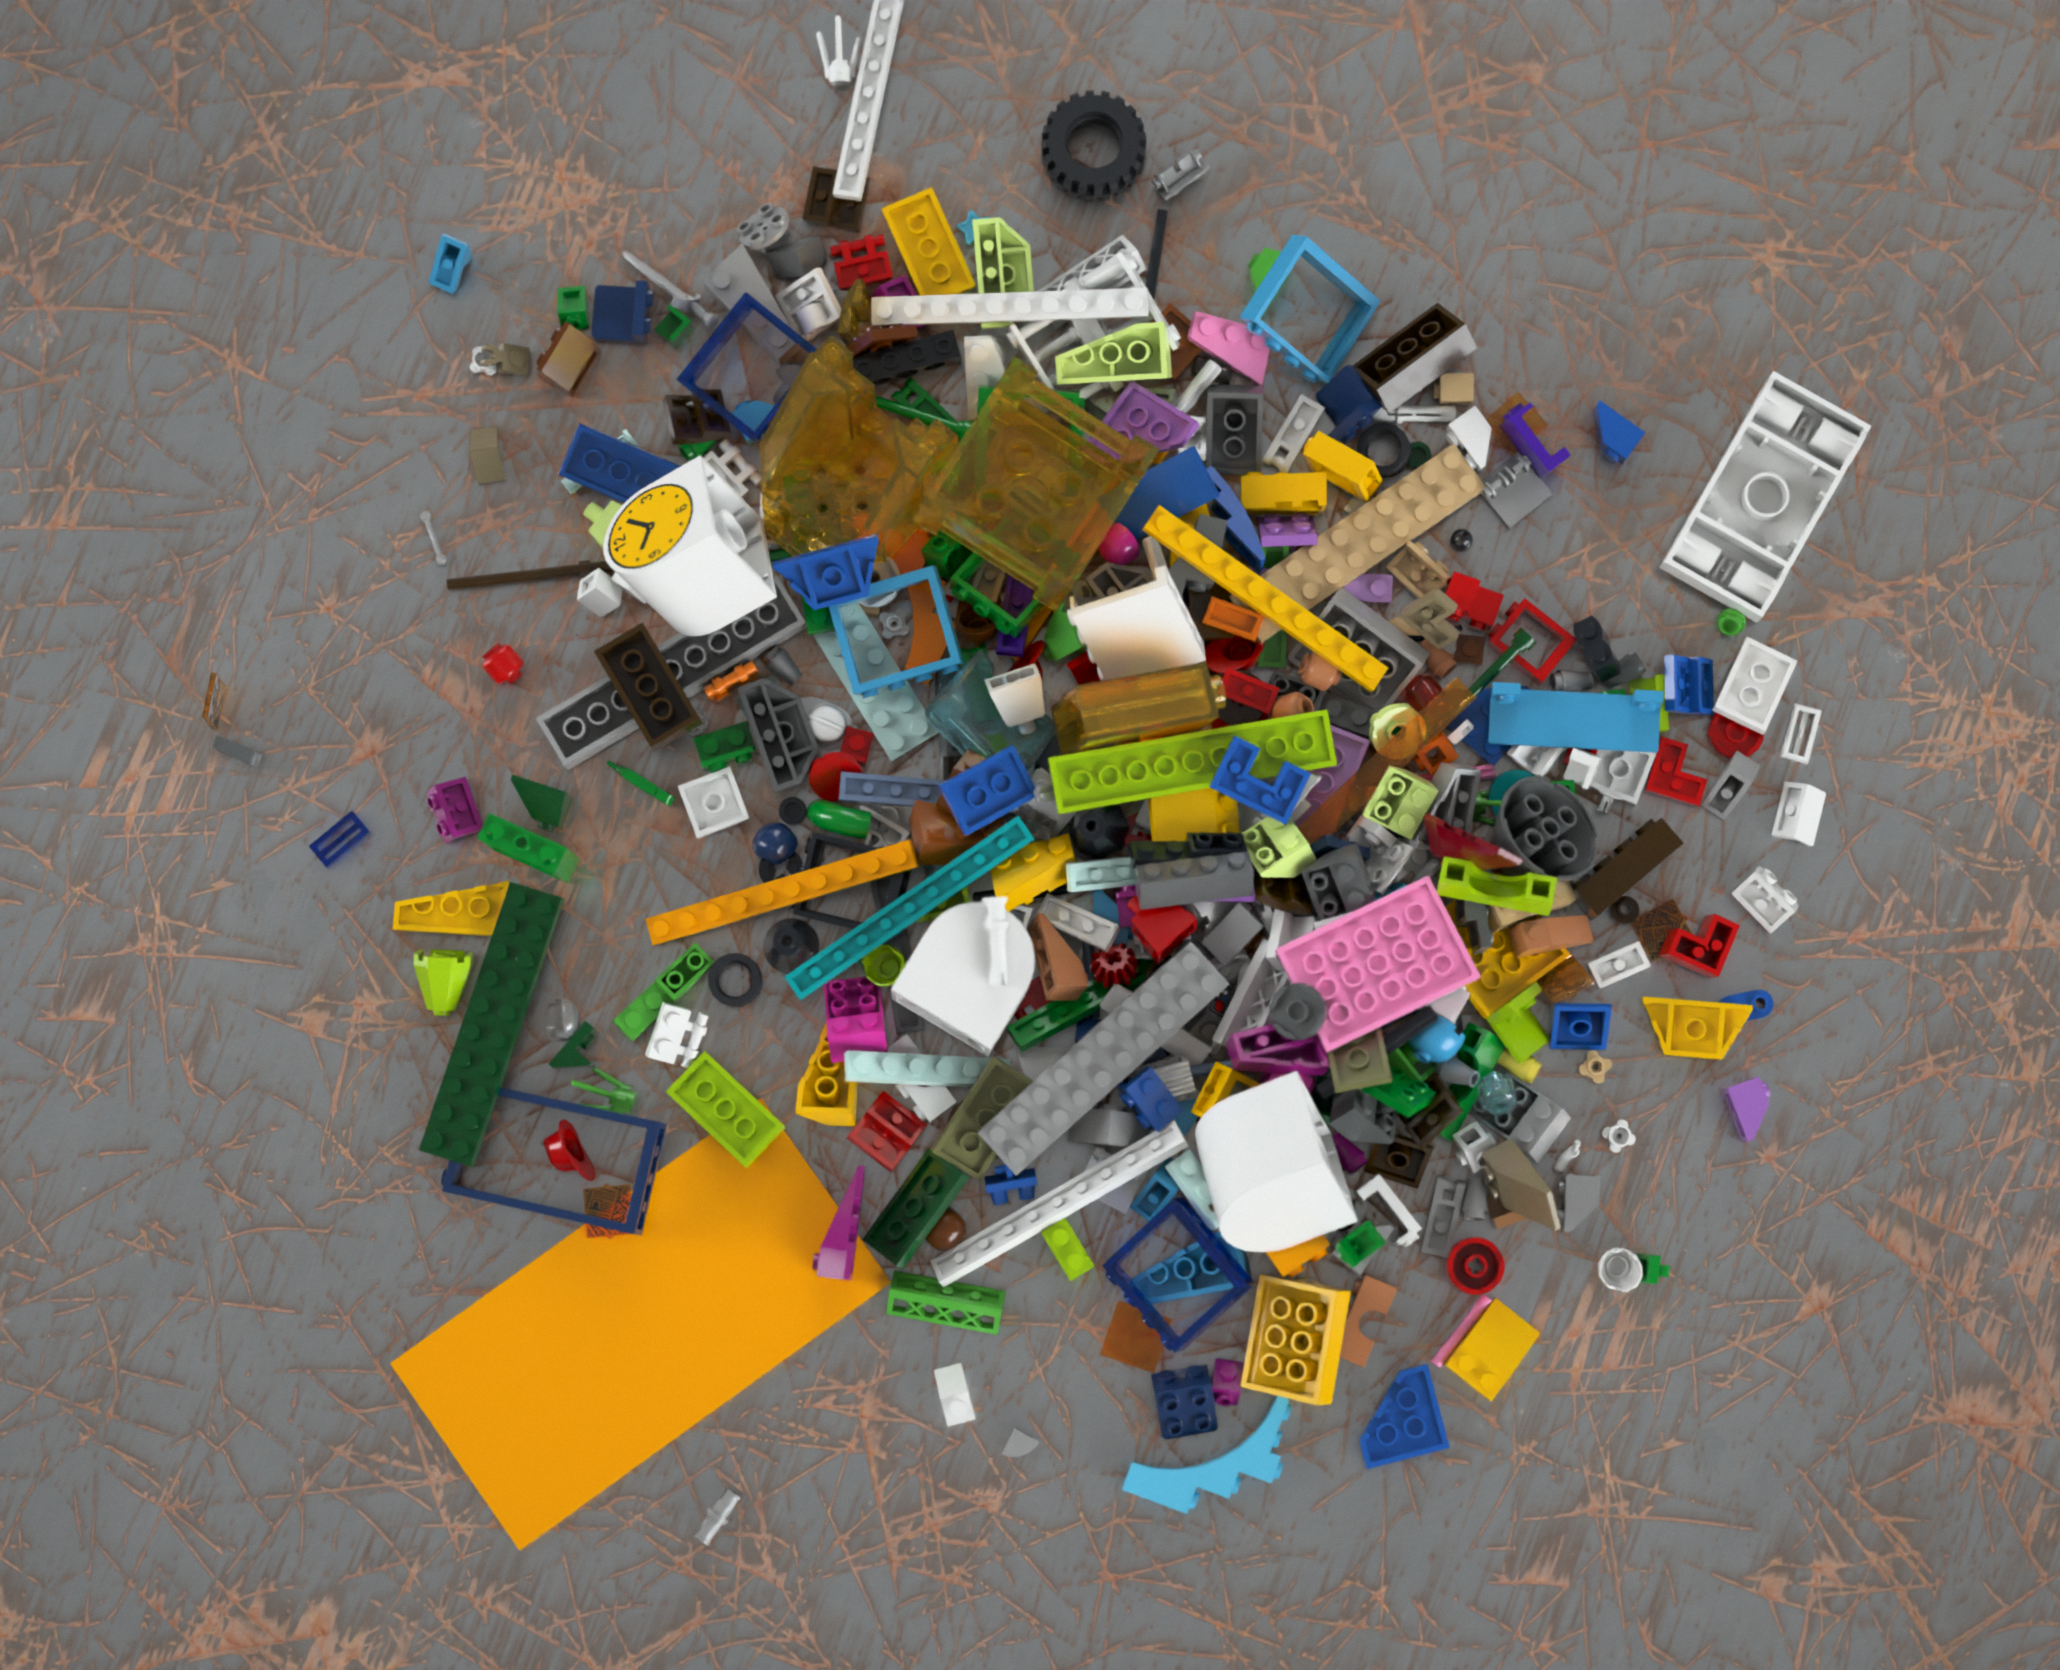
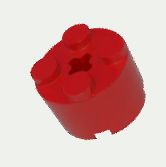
M1472 1237L1462 1239L1451 1247L1447 1258H1445L1444 1269L1447 1280L1455 1289L1465 1294L1481 1295L1491 1291L1501 1282L1505 1271V1262L1501 1252L1491 1241ZM1474 1258H1476L1477 1264L1481 1265V1269L1475 1270L1474 1274H1472L1471 1268L1468 1267V1262H1473Z

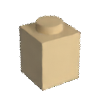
M1445 373L1439 376L1438 382H1433V398H1438V405L1471 407L1474 402V373Z

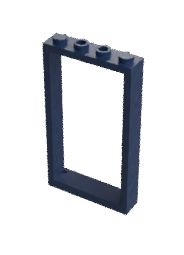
M500 1088L498 1096L647 1128L625 1223L458 1186L463 1164L450 1160L447 1169L443 1171L441 1177L443 1192L642 1236L667 1124Z

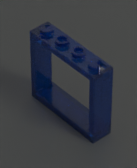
M745 292L676 380L758 445L761 441L765 442L769 439L774 431L772 427L777 420H783L791 410L789 405L796 397L799 399L804 395L809 387L807 383L812 376L817 377L826 366L824 361L827 357ZM753 310L813 356L755 431L695 384Z
M1184 1197L1173 1198L1102 1265L1107 1271L1105 1274L1108 1280L1123 1290L1125 1300L1132 1307L1138 1308L1143 1314V1322L1149 1328L1155 1329L1161 1336L1160 1341L1163 1346L1174 1353L1186 1349L1256 1284L1212 1230L1205 1225L1201 1217ZM1173 1214L1234 1286L1181 1336L1174 1332L1119 1265Z

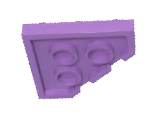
M1131 380L1086 441L1083 448L1105 464L1116 463L1183 448L1199 427V423Z

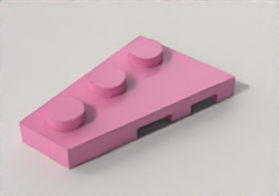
M1198 311L1193 312L1187 340L1214 358L1217 357L1231 366L1230 369L1236 373H1241L1249 378L1254 385L1262 386L1270 350L1264 344L1266 340L1261 336L1250 333L1245 328L1247 326L1245 324Z

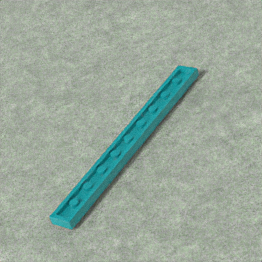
M1019 816L1015 817L784 976L799 1000L804 999L1035 840L1021 818Z

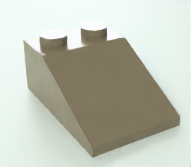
M1512 1138L1482 1152L1484 1165L1481 1168L1486 1179L1489 1181V1184L1486 1186L1493 1200L1498 1199L1504 1208L1555 1231L1561 1229L1552 1191Z

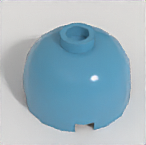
M1438 1014L1437 1021L1407 1041L1409 1047L1415 1052L1414 1057L1423 1063H1429V1061L1434 1063L1446 1062L1455 1056L1465 1041V1036L1462 1032L1460 1036L1454 1032L1457 1026Z

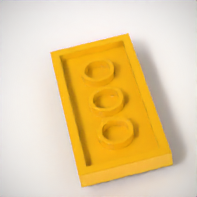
M932 187L882 208V213L919 296L964 294L976 288V284Z

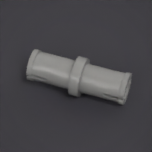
M725 1488V1491L714 1507L707 1510V1517L693 1536L708 1546L721 1525L725 1526L728 1522L726 1518L741 1498L728 1488Z

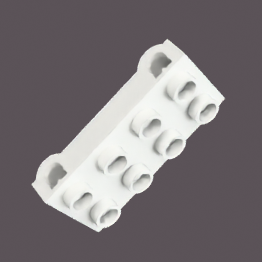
M1773 371L1757 395L1659 568L1729 608L1738 610L1745 617L1757 623L1763 618L1777 595L1786 575L1844 473L1864 442L1871 425Z

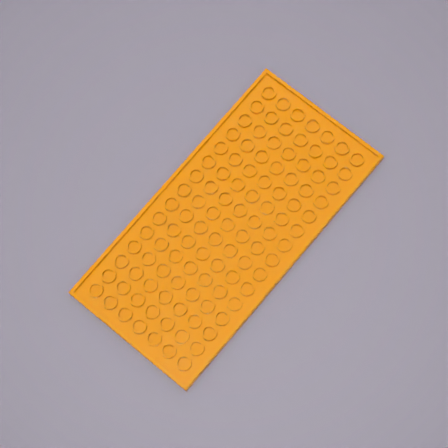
M762 1098L758 1099V1101L772 1114V1112L767 1107ZM784 1130L747 1169L709 1134L656 1172L642 1236L623 1232L619 1233L616 1230L611 1231L608 1229L612 1233L611 1235L603 1227L596 1226L605 1233L599 1236V1233L602 1232L594 1227L595 1231L598 1232L597 1236L589 1224L582 1225L390 1364L520 1551L888 1286L892 1281L859 1235L857 1236L852 1280L817 1276V1270H813L814 1253H820V1247L839 1207ZM633 1190L627 1193L628 1196L624 1195L620 1201L622 1202L623 1198H625V1201L628 1200L629 1203ZM624 1201V1202L621 1203V1204H622L623 1206L627 1207L626 1209H627V1211H628L629 1205L627 1206V1204H626L625 1201ZM616 1202L610 1205L612 1208L608 1207V1209L611 1210H604L610 1213L603 1211L600 1213L608 1215L609 1217L599 1214L597 1216L609 1218L608 1220H611ZM617 1202L616 1207H619L614 1213L617 1211L625 1215V1218L628 1212ZM620 1213L615 1214V1215L613 1216V1219L619 1218V1217H621L623 1214H620Z

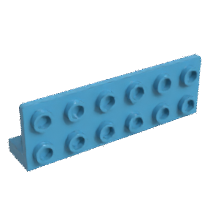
M1492 682L1488 743L1657 753L1659 750L1660 707L1663 703L1664 691L1635 690L1633 695L1524 690L1521 689V683Z

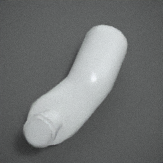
M1575 1140L1573 1146L1568 1147L1558 1157L1553 1168L1557 1174H1563L1569 1161L1579 1155V1147L1581 1145L1579 1140Z

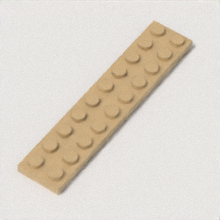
M1452 444L1317 536V545H1304L1260 575V577L1310 611L1335 594L1339 588L1345 587L1405 546L1409 540L1412 541L1482 493V488L1485 485L1464 459L1456 445ZM1233 594L1229 597L1231 603L1255 611ZM1264 617L1257 640L1262 644L1282 629Z

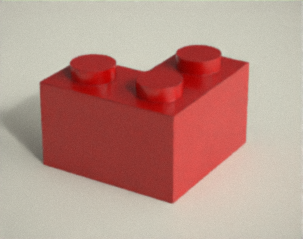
M1454 571L1444 593L1457 603L1458 606L1455 613L1444 619L1456 623L1462 620L1469 623L1470 628L1480 632H1484L1485 629L1491 630L1504 595L1479 586L1481 580Z
M1717 914L1706 915L1697 936L1681 928L1670 929L1659 956L1704 977H1719L1740 925Z

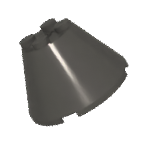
M1539 776L1526 777L1514 783L1504 794L1490 843L1522 859V862L1517 866L1496 868L1503 876H1521L1530 872L1557 877V881L1574 880L1585 874L1592 867L1598 852L1595 850L1594 838L1597 837V832L1592 817L1580 799L1562 784L1557 782L1554 785L1543 781V777Z

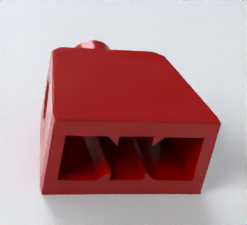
M1137 895L1127 904V907L1136 914L1131 919V930L1158 964L1197 929L1196 917L1179 905L1141 910Z

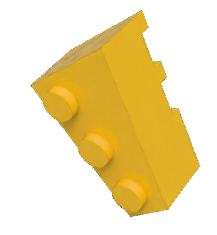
M1260 472L1246 473V476H1241L1240 503L1248 515H1292L1294 513H1306L1309 516H1323L1327 505V472L1293 474L1280 472L1274 475H1263Z

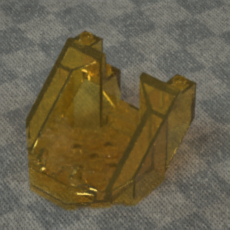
M831 335L815 352H811L808 355L759 443L765 534L792 556L878 534L879 540L874 563L886 562L923 525L922 519L959 459L958 435L937 418L929 426H926L917 418L908 426L904 425L897 418L893 420L876 406L875 385L854 369L852 351ZM857 468H864L866 470L862 475L856 474L855 471ZM819 470L826 471V475L824 477H818L816 475V472ZM840 486L847 488V491L843 494L838 493L836 490ZM859 503H866L868 507L865 510H859L857 505ZM826 505L828 510L826 512H819L818 507Z

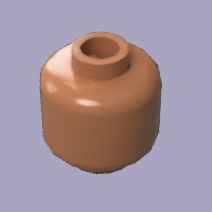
M1315 652L1311 654L1306 653L1298 668V674H1301L1302 682L1320 691H1326L1331 685L1336 686L1342 674L1340 670Z
M1292 692L1279 696L1275 699L1272 706L1271 719L1314 712L1313 703L1309 697L1301 692Z

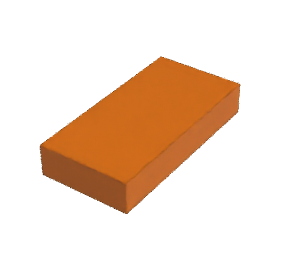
M1212 596L1202 623L1256 642L1264 616L1256 611Z

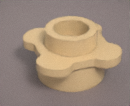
M1591 1050L1587 1053V1059L1579 1066V1073L1592 1078L1596 1084L1602 1083L1606 1071L1612 1068V1061L1608 1058H1602L1598 1055L1597 1051ZM1594 1064L1598 1065L1597 1070L1593 1069Z

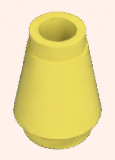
M1504 1048L1497 1062L1521 1081H1527L1531 1084L1542 1065L1536 1061L1537 1058L1529 1056L1519 1064L1506 1048Z

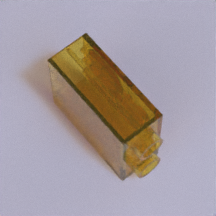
M1206 662L1075 686L1051 707L1061 756L1142 742L1144 739L1164 738L1198 732L1219 717L1218 709L1225 707L1226 695L1221 678L1218 675L1209 676Z

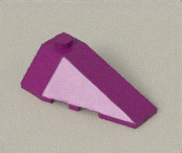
M858 1166L823 1240L820 1253H814L813 1270H817V1276L842 1280H852L865 1166Z

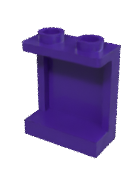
M1531 402L1526 406L1519 403L1503 416L1505 422L1499 427L1521 456L1525 455L1532 463L1530 467L1539 478H1542L1571 455L1563 447L1553 456H1550L1522 418L1534 406Z

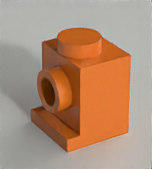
M1443 732L1436 733L1430 737L1427 744H1419V749L1416 751L1417 755L1412 757L1421 772L1427 769L1430 775L1436 773L1441 762L1451 763L1459 758ZM1436 748L1437 754L1433 757L1428 756V751Z

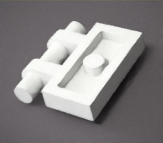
M725 439L719 444V448L724 452L720 458L711 450L704 459L743 499L750 493L743 483L750 480L755 486H758L764 479L757 472L758 468L753 463L749 464L741 455L742 451ZM732 461L741 470L737 476L727 467Z
M662 1002L645 1055L648 1058L674 1064L677 1054L684 1055L681 1066L689 1068L694 1059H697L700 1050H698L702 1035H706L708 1029L706 1023L709 1015L698 1012L696 1021H690V1009ZM685 1030L692 1032L687 1045L681 1044Z

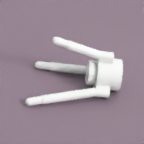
M837 15L835 17L836 60L831 61L832 65H830L821 32H817V39L825 68V79H829V84L843 86L851 84V78H855L861 38L858 37L856 39L851 62L848 65V61L842 59L841 17Z

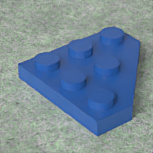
M1521 686V689L1531 690L1527 686ZM1486 688L1472 700L1446 729L1452 733L1468 719L1474 725V729L1461 742L1488 765L1492 764L1495 766L1512 745L1488 743L1491 688ZM1467 690L1448 691L1429 714L1435 720H1438Z
M1428 1364L1401 1370L1396 1375L1359 1440L1366 1469L1450 1448Z

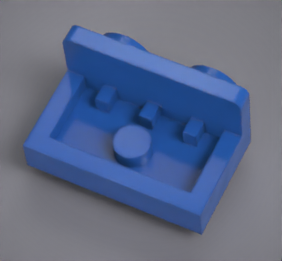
M1148 1065L1128 1083L1120 1082L1117 1085L1121 1091L1120 1099L1127 1107H1133L1138 1114L1135 1118L1144 1129L1150 1128L1159 1132L1183 1111V1108L1156 1072Z

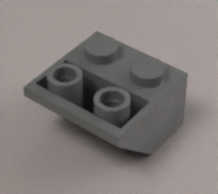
M1357 843L1329 851L1301 871L1320 921L1356 911L1375 901L1376 892Z
M1360 1089L1349 1090L1334 1094L1329 1124L1349 1141L1391 1144L1394 1142L1398 1111Z

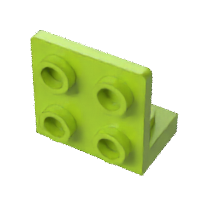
M1537 982L1528 986L1486 1018L1492 1029L1507 1047L1509 1053L1519 1064L1550 1041L1549 1035L1529 1009V1007L1537 1002L1534 997L1543 991Z

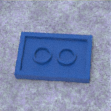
M1014 745L1004 748L938 785L964 836L971 834L1035 798L1033 791L1036 789Z

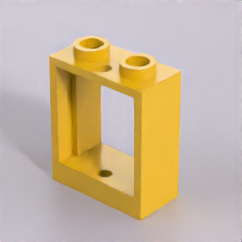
M1320 431L1314 437H1310L1304 446L1303 454L1312 472H1327L1328 482L1365 503L1371 500L1383 482L1374 461Z
M1215 1062L1190 1112L1202 1118L1210 1108L1228 1098L1237 1080L1251 1088L1261 1084L1221 1063Z

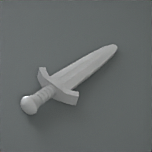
M625 250L622 252V255L631 264L673 297L672 307L686 312L691 311L705 323L707 328H714L718 324V315L708 312L698 303L701 295L697 293L694 297L687 295L636 256Z

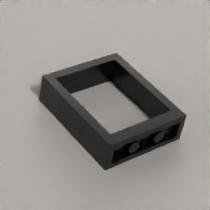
M812 832L811 838L807 839V845H805V854H807L805 865H801L799 872L821 865L825 844L860 853H866L879 848ZM911 870L892 875L884 908L906 893ZM812 899L791 905L794 909V915L851 929L863 923L810 910Z

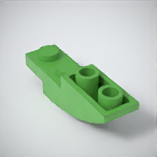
M695 942L660 974L650 987L624 1009L612 1023L633 1042L650 1025L652 1026L656 1023L662 1002L675 1005L715 962Z

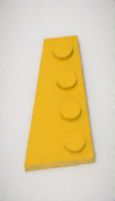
M510 881L477 886L466 890L450 891L434 896L429 895L397 901L394 906L393 930L492 937Z

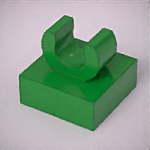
M1637 1253V1257L1642 1265L1643 1277L1640 1283L1658 1284L1659 1276L1669 1277L1670 1266L1660 1265L1661 1256Z

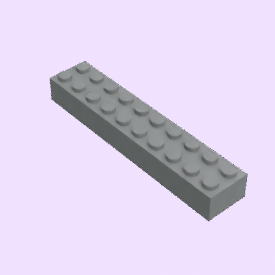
M777 575L773 577L777 595L773 600L715 632L702 636H687L678 633L657 646L688 699L704 690L703 687L712 683L711 680L718 676L721 678L734 671V667L740 664L743 666L773 649L776 645L783 643L807 628L805 620ZM609 676L604 677L536 718L567 770H570L639 728Z
M1189 941L978 1130V1134L1017 1176L1224 990L1229 983L1198 948Z

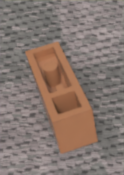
M1038 913L1027 929L1033 945L1034 956L1046 1000L1077 1001L1088 987V977L1084 973L1082 962L1043 913Z
M1587 915L1551 917L1522 922L1508 931L1515 958L1594 942Z

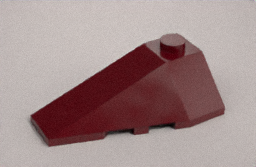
M1425 813L1423 817L1431 853L1441 859L1439 865H1442L1444 856L1472 861L1481 870L1517 866L1522 862V859L1458 827L1448 825L1449 823L1433 815Z

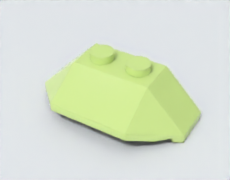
M1000 217L972 220L979 293L1034 292L1030 244ZM1013 322L981 323L982 329L1008 327Z

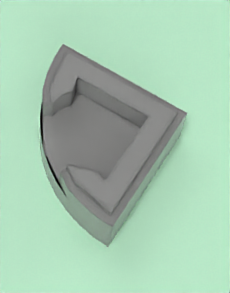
M1014 1428L1001 1454L1008 1457L1024 1456L1030 1453L1040 1441Z

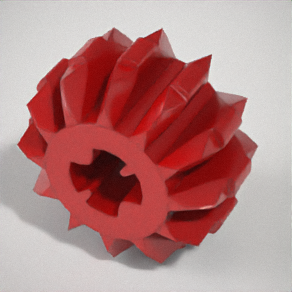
M1123 942L1119 946H1115L1113 943L1108 953L1099 949V952L1093 953L1090 965L1097 984L1103 983L1105 989L1115 984H1124L1129 987L1130 979H1136L1139 967L1138 959H1136L1133 949H1126V945Z

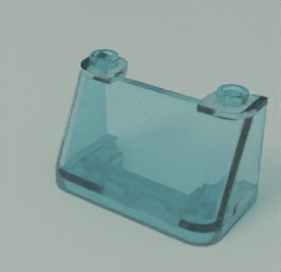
M978 650L931 701L925 710L926 719L962 755L968 749H971L981 756L988 758L1004 748L1014 745L1026 770H1029L1039 758L1059 726L1045 714L1043 717L1034 719L1036 730L1030 734H1021L1018 725L1007 727L985 684V679H989L994 673V664L989 657L981 650Z

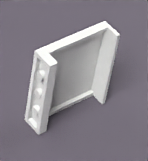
M1166 565L1155 568L1156 581L1081 606H1078L1074 596L1069 597L1071 608L1067 610L1069 621L1072 626H1077L1079 640L1082 645H1087L1089 659L1092 664H1097L1098 675L1102 682L1125 678H1146L1152 675L1159 676L1206 661L1203 639Z

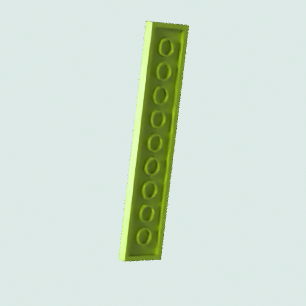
M1328 710L1048 758L1057 813L1064 814L1210 788L1209 785L1233 736H1237L1261 748L1248 773L1257 779L1277 776L1284 761L1305 771L1336 766L1337 760Z

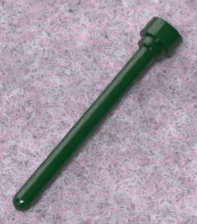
M1519 628L1513 635L1515 637L1511 641L1513 644L1433 724L1432 728L1435 733H1441L1520 652L1524 653L1526 649L1529 651L1537 643L1524 629Z

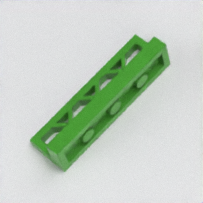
M894 1270L886 1314L998 1335L1006 1291L960 1282H952L943 1287L937 1278ZM894 1299L905 1300L910 1305L907 1307L894 1306ZM932 1305L938 1311L934 1313L926 1312L923 1306ZM959 1310L966 1316L962 1318L954 1317L950 1312ZM982 1315L995 1317L994 1324L982 1322L978 1317Z

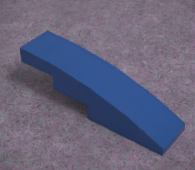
M1211 465L1207 468V471L1220 494L1219 497L1213 499L1211 510L1219 519L1228 520L1224 539L1259 574L1263 571L1265 555L1257 532L1245 508L1230 486Z

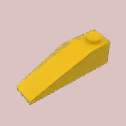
M826 1023L820 1035L817 1048L810 1057L804 1077H801L798 1084L796 1114L827 1126H855L858 1082L845 1081L844 1062L832 1063Z

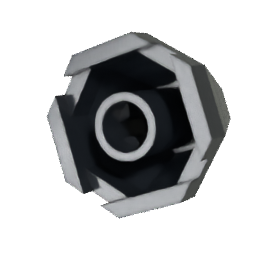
M1109 805L1076 811L1069 828V833L1079 852L1098 859H1105L1123 850L1130 826L1121 807ZM1096 823L1097 828L1095 831H1092V829L1094 828V824Z

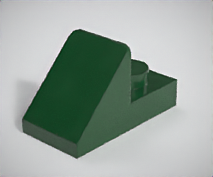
M585 1021L549 1065L554 1069L594 1067L595 1065L579 1051L581 1048L586 1050L594 1042L596 1037L593 1034L597 1029Z

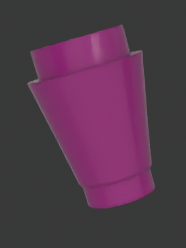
M1340 1132L1332 1137L1343 1171H1347L1352 1175L1367 1163L1368 1160L1364 1157L1365 1153Z

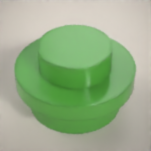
M1725 609L1718 616L1719 629L1726 635H1736L1742 632L1746 625L1744 615L1736 609Z

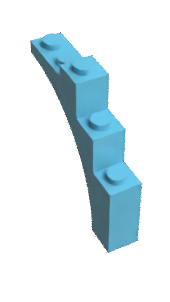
M1276 1395L1268 1414L1256 1430L1239 1446L1214 1460L1181 1468L1151 1467L1131 1461L1122 1490L1187 1514L1189 1508L1194 1510L1200 1495V1493L1195 1492L1197 1487L1229 1499L1231 1493L1237 1494L1242 1479L1237 1477L1239 1472L1272 1483L1273 1478H1279L1284 1464L1279 1462L1281 1456L1271 1452L1272 1447H1278L1283 1433L1278 1431L1282 1420L1287 1421L1292 1408V1405L1288 1404L1289 1398Z

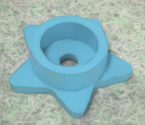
M970 210L967 220L956 225V228L965 234L967 245L974 242L972 220L990 217L979 218L973 210Z

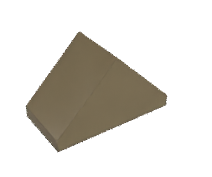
M492 426L470 430V455L478 485L506 481L498 427Z

